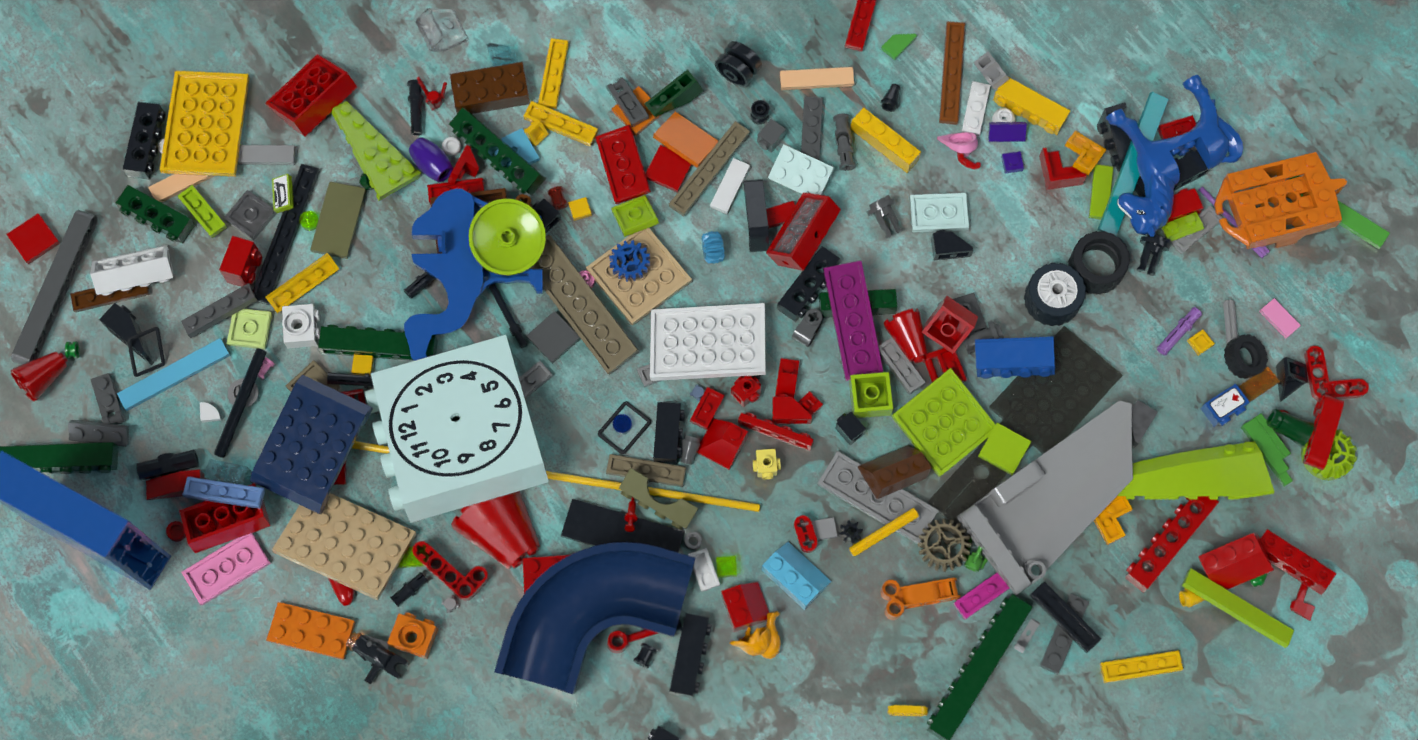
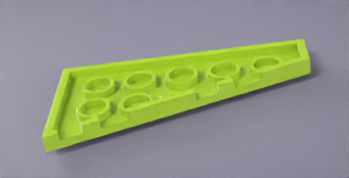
M347 101L332 109V115L340 130H343L346 135L347 143L353 148L352 152L363 173L368 176L371 188L375 189L378 201L420 178L421 173Z

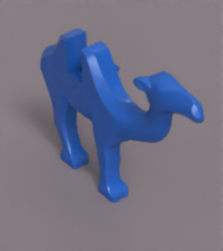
M456 188L441 194L435 200L432 207L417 218L412 226L413 240H438L439 252H442V254L411 255L413 263L417 268L427 272L442 283L447 292L449 302L447 309L440 314H416L410 316L404 323V331L409 344L411 358L414 361L427 357L426 352L432 335L448 334L462 328L467 322L476 300L490 285L494 283H528L537 294L543 293L542 269H528L517 275L504 276L486 270L476 261L469 246V228L476 213L488 203L472 196L463 189Z

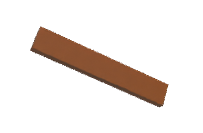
M947 21L939 115V123L958 124L965 23Z

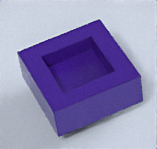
M1020 151L1002 154L1001 159L1005 174L1024 170Z

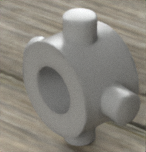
M450 596V598L442 601V605L447 609V613H451V611L459 608V604L454 600V596Z

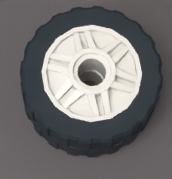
M1063 263L1043 265L1032 275L1025 290L1024 300L1028 313L1033 319L1044 325L1060 326L1070 322L1084 302L1086 296L1084 280L1077 270Z

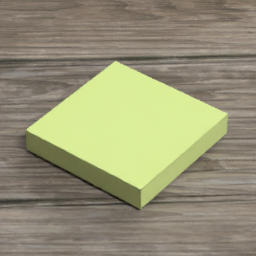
M242 309L233 314L227 345L266 350L272 312Z

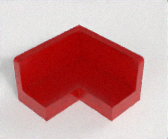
M1042 148L1039 158L1047 190L1084 184L1087 177L1086 173H1082L1073 166L1062 168L1059 151L1047 152V148Z

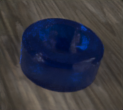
M624 414L616 416L613 420L614 431L621 435L630 432L632 428L630 417Z

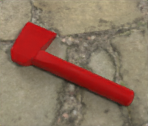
M1301 582L1297 597L1291 602L1290 609L1310 621L1315 606L1304 602L1308 586Z

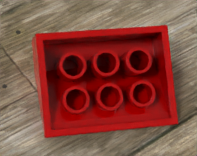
M317 54L265 104L295 131L305 137L332 112L334 107L351 95L357 86L346 71Z

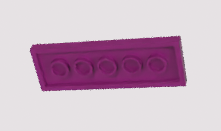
M858 260L823 268L845 380L848 381L850 375L883 373L862 261Z

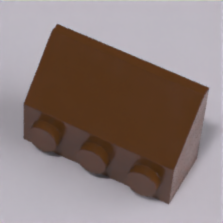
M908 445L858 466L859 471L876 499L926 479L932 468L921 451Z

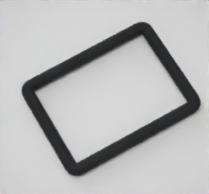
M153 327L128 338V349L135 377L165 365L161 335L158 327ZM156 331L161 363L137 373L131 341Z
M625 401L598 431V436L620 454L624 455L648 428L651 420L629 402ZM627 405L646 420L647 423L627 447L621 450L602 435V432Z

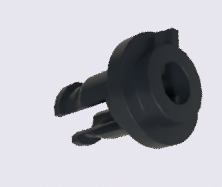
M1149 234L1142 236L1140 243L1144 245L1137 271H1145L1149 256L1152 254L1147 275L1154 276L1162 252L1169 251L1171 239L1156 234L1154 237H1151Z

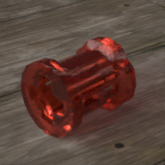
M556 186L547 191L553 202L552 206L556 210H562L569 205L568 201L565 200L562 186Z

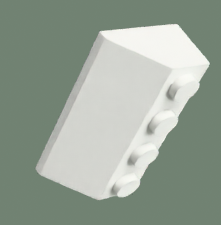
M168 245L92 261L90 275L96 295H109L117 290L128 291L132 287L139 285L145 287L149 286L152 282L159 281L163 283L169 281L170 278H173V267Z

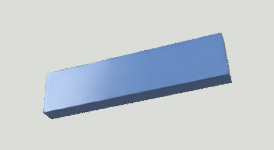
M187 477L183 491L185 498L261 509L265 489L260 487Z

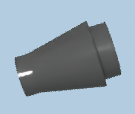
M685 435L684 440L682 439L681 462L692 465L693 459L701 445L699 444V438Z

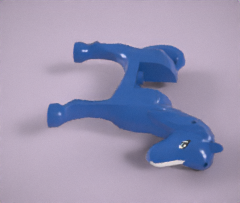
M1199 74L1183 82L1185 89L1194 94L1201 113L1197 124L1187 133L1167 139L1150 141L1142 134L1137 121L1127 118L1122 109L1112 112L1105 118L1109 124L1119 127L1129 136L1137 152L1136 162L1139 174L1144 182L1145 197L1123 193L1119 196L1117 204L1129 216L1130 222L1138 234H1149L1151 237H1154L1155 231L1164 227L1172 214L1174 187L1180 180L1179 168L1173 156L1178 154L1181 157L1189 152L1188 149L1195 146L1208 169L1223 162L1235 163L1242 156L1243 142L1239 134L1218 116L1215 99L1210 98L1208 89L1202 84Z

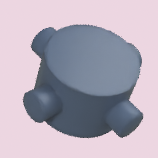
M695 385L693 392H690V396L700 401L705 390L699 387V385Z

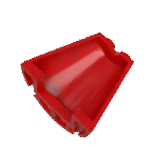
M520 491L463 507L460 510L462 515L460 517L455 516L451 523L453 530L507 569L517 568L523 563L522 558L524 556H533L538 552V547H540Z

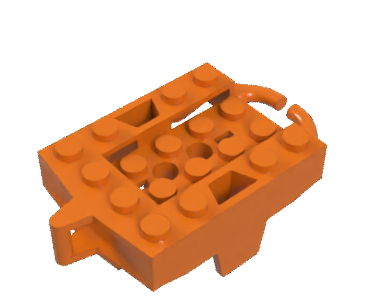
M1317 152L1227 174L1222 181L1215 200L1216 215L1224 213L1222 205L1224 201L1228 200L1238 227H1232L1226 218H1222L1219 220V223L1226 233L1245 244L1247 249L1274 243L1275 247L1279 248L1295 244L1306 235L1337 227L1342 221L1336 195L1345 187L1347 180L1330 179ZM1303 175L1301 177L1286 180L1287 178ZM1259 185L1261 186V187H1257V188H1253V189H1249V190H1245V191H1241V192L1235 193V191H1239V190H1243V189H1247V188H1251V187H1255V186H1259ZM1286 198L1291 199L1293 203L1288 202ZM1268 202L1274 204V207H1271ZM1292 224L1295 227L1293 229L1286 230V225Z

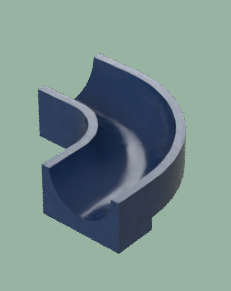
M624 542L593 546L562 559L539 576L517 604L506 629L494 672L575 694L587 649L593 639L602 631L613 626L631 625L674 637L696 558L655 546Z

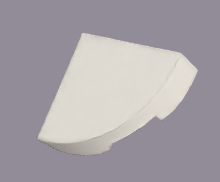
M200 402V420L202 423L221 420L220 413L214 406Z

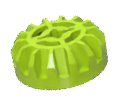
M1341 429L1336 430L1330 451L1331 455H1329L1325 468L1320 470L1304 464L1305 468L1313 476L1322 480L1332 481L1345 476L1353 469V465L1357 461V456L1355 455L1357 447L1351 443L1352 438L1350 435H1344ZM1338 440L1342 442L1346 452L1342 451L1341 447L1338 444ZM1308 442L1301 448L1302 462L1305 456ZM1340 455L1345 456L1341 462L1334 464V461Z

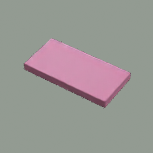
M250 533L234 539L181 573L199 604L203 606L271 563L254 534Z

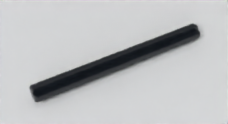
M257 348L254 352L214 451V455L224 458L267 354L263 349Z

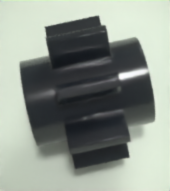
M848 520L846 526L840 525L843 532H840L838 536H843V544L850 542L853 546L855 539L861 540L858 534L862 533L863 529H858V522L853 524ZM848 529H851V532H854L853 536H850V534L847 533Z

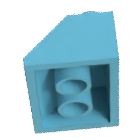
M789 542L776 550L762 565L761 569L804 610L832 582Z

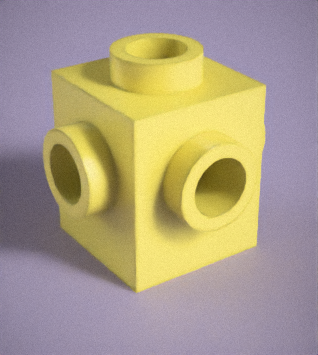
M756 450V460H752L753 472H757V478L762 477L763 480L773 479V476H777V470H781L780 458H776V450Z

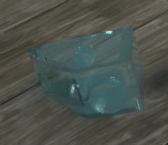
M493 43L486 44L492 67L518 62L515 51L511 52L509 46Z

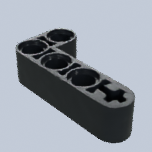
M763 179L744 180L749 251H767L769 248V230Z

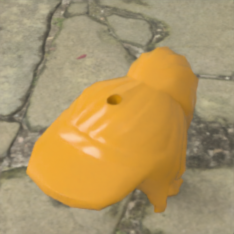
M780 612L767 613V625L765 627H757L753 634H750L751 628L747 627L745 636L742 639L740 638L739 641L731 640L729 643L752 656L761 655L767 659L776 657L780 651L781 640L775 626V620L780 615Z

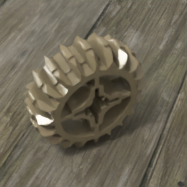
M945 518L942 519V524L935 520V526L928 523L929 530L922 529L926 536L919 535V538L923 541L918 543V547L923 548L919 551V555H925L922 558L923 562L930 560L928 567L936 564V571L939 570V566H943V572H946V566H949L950 570L954 571L953 564L960 568L961 562L959 560L966 562L967 558L964 555H970V551L965 549L971 547V543L966 542L970 540V536H963L966 533V529L964 528L959 531L961 524L958 523L954 527V520H950L949 524H946ZM944 531H949L958 538H949L945 536ZM937 533L938 541L928 547L929 539ZM942 539L943 542H945V544H949L947 546V552L946 549H944V547L941 546ZM957 544H961L959 553L952 558L950 550L956 547ZM931 552L942 553L946 560L936 558Z

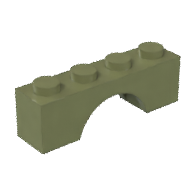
M630 468L619 487L622 490L621 494L630 500L632 497L639 500L637 504L647 510L649 507L656 511L654 514L661 519L669 518L672 520L671 524L681 530L684 527L687 529L699 508L683 498L673 504L657 502L649 492V478Z

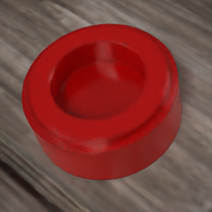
M179 521L171 522L166 528L167 537L174 542L182 541L186 537L183 524Z

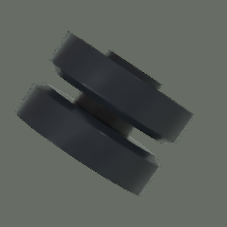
M731 41L724 49V54H721L715 61V67L726 80L736 86L745 88L752 81L753 75L757 74L761 69L762 62L758 55L749 47L737 41Z

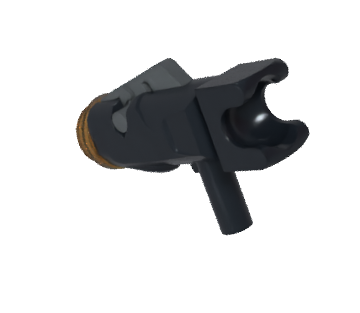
M353 632L346 643L350 651H355L363 661L367 660L371 663L372 668L364 680L369 684H372L380 669L400 679L401 674L396 671V666L398 664L409 665V661L389 650L387 641Z

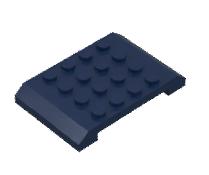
M301 375L295 383L252 470L250 481L318 514H322L330 498L328 495L362 426H365L373 407L307 376Z

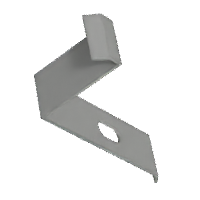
M1031 618L1015 644L1014 648L1021 653L1024 652L1025 647L1040 625L1038 621ZM1028 630L1031 631L1029 636L1026 635Z

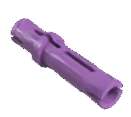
M1192 307L1188 314L1178 321L1179 324L1163 342L1157 346V351L1166 356L1182 336L1193 328L1192 325L1202 316V312L1196 307Z

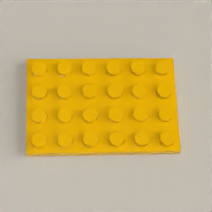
M175 71L160 164L161 173L236 177L250 78L248 74Z

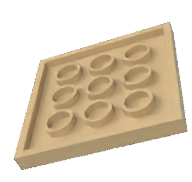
M650 228L631 234L618 243L623 246L624 241L630 244L634 240V245L640 242L641 249L647 248L646 254H650V266L647 267V273L642 272L643 278L636 276V281L629 278L628 282H626L625 277L618 279L619 273L613 274L614 268H610L609 263L611 261L609 256L613 255L612 249L618 250L617 245L586 267V270L592 275L596 283L632 326L648 315L652 309L659 307L692 282L690 276ZM639 254L638 259L642 262V257ZM617 260V264L621 268L622 263Z

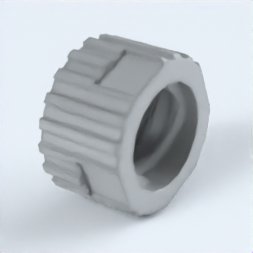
M692 531L686 535L684 543L686 548L694 551L699 549L702 539L700 534ZM691 537H695L698 540L696 545L689 543Z

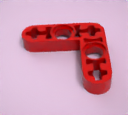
M1311 346L1307 349L1304 358L1311 395L1315 400L1318 401L1325 394L1337 399L1360 398L1368 392L1369 385L1363 379L1329 381L1325 356L1321 347ZM1313 351L1314 354H1318V357L1316 359L1314 358V356H1310V354ZM1313 369H1319L1322 372V377H1315ZM1337 385L1342 386L1345 393L1342 395L1338 394L1335 391V387ZM1357 385H1358L1360 388H1361V387L1363 388V390H1361L1360 392H1359L1358 389H1352V390L1350 391V388H1355ZM1319 388H1321L1322 391H1325L1323 395H1321L1320 392H1317Z

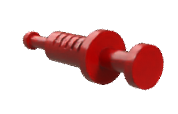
M634 497L628 503V512L624 517L625 521L628 522L625 525L627 532L635 530L633 522L637 521Z

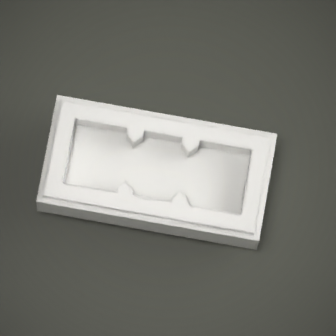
M707 548L688 554V556L696 558L693 571L701 592L720 586Z

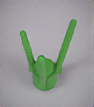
M970 537V540H968V542L972 545V539ZM980 545L976 553L972 552L971 555H965L967 561L964 567L974 572H979L980 569L983 570L988 561L986 557L982 560L983 556L980 555L982 548Z

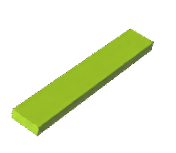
M1192 568L1187 571L1182 584L1183 587L1282 647L1286 648L1289 646L1294 632L1293 629Z

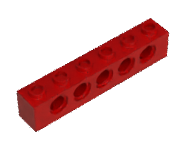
M1197 496V499L1186 498L1188 502L1185 505L1180 504L1174 511L1176 516L1173 520L1169 518L1162 526L1164 531L1161 534L1157 532L1150 540L1152 543L1150 548L1147 549L1145 547L1138 555L1140 560L1137 563L1132 562L1126 569L1128 574L1125 579L1144 593L1219 503L1218 500L1209 499V496ZM1190 506H1195L1198 509V514L1193 513ZM1178 520L1184 521L1186 528L1180 527ZM1167 534L1174 537V543L1167 540ZM1154 549L1161 550L1163 556H1156ZM1143 563H1146L1150 566V572H1146L1143 569Z

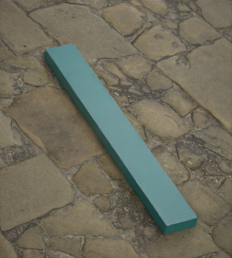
M1150 92L1138 122V127L1142 134L1150 141L1154 139L1169 100L1154 92ZM1132 141L1097 229L1112 233L1117 236L1125 215L1117 204L1118 198L1123 193L1133 194L1140 176L1136 162L1137 152Z

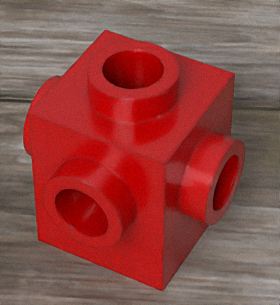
M741 376L734 382L735 385L731 387V395L743 408L750 402L754 403L757 401L761 394V383L756 377Z

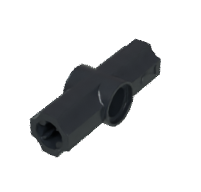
M195 450L178 454L165 453L159 455L157 459L136 463V470L139 479L142 481L199 467V460Z

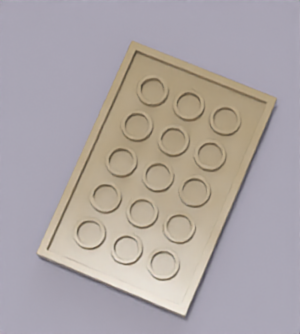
M331 493L328 495L330 498L322 514L299 505L272 548L273 553L373 599L379 600L414 540L416 531Z

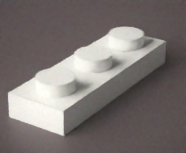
M972 81L961 132L974 133L976 137L980 136L990 85Z

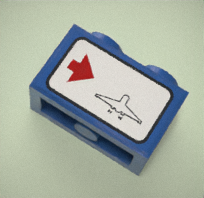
M1234 384L1206 402L1200 409L1213 427L1219 424L1223 426L1231 421L1230 417L1234 414L1239 416L1247 410L1245 407L1250 402L1237 384Z

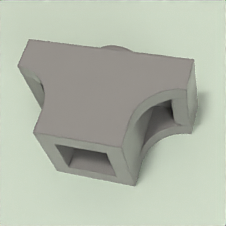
M986 52L973 62L994 90L1009 80L1008 76L989 52Z

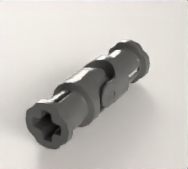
M844 113L835 115L833 121L836 123L835 138L838 146L837 153L840 156L841 163L839 169L850 171L856 168V165L853 162L852 134L848 125L850 118L848 114Z

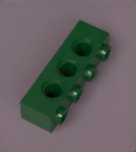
M130 185L126 186L115 202L121 214L127 217L129 215L133 216L134 220L139 224L145 225L146 223L151 226L150 229L154 232L166 234V237L173 242L179 241L184 243L195 226L191 218ZM138 205H142L140 209L135 210ZM158 213L155 218H151L153 214ZM169 222H173L171 226L166 227Z

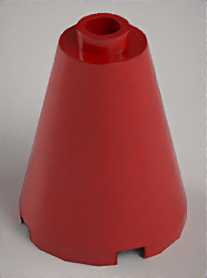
M912 308L893 315V320L890 322L888 319L884 321L886 330L909 362L914 361L917 364L925 360L927 349L924 334L921 333L923 326L918 308H916L915 312Z
M55 351L13 368L10 374L18 387L27 392L25 395L34 402L39 399L65 370L68 360L61 352L58 354Z

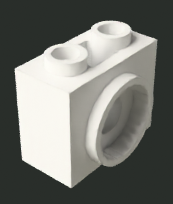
M313 304L283 306V340L287 349L318 346V339L320 337V328H317V321H320L319 310H316ZM302 324L300 329H294L295 325Z

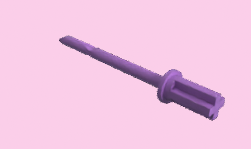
M1202 186L1199 191L1214 206L1215 198ZM1223 208L1224 213L1222 215L1235 228L1238 227L1235 219ZM1266 246L1252 248L1261 259L1270 252Z

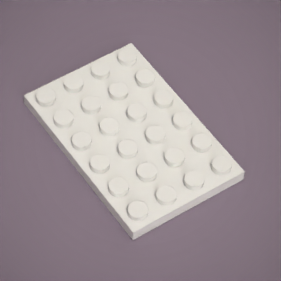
M765 303L651 310V381L766 375Z

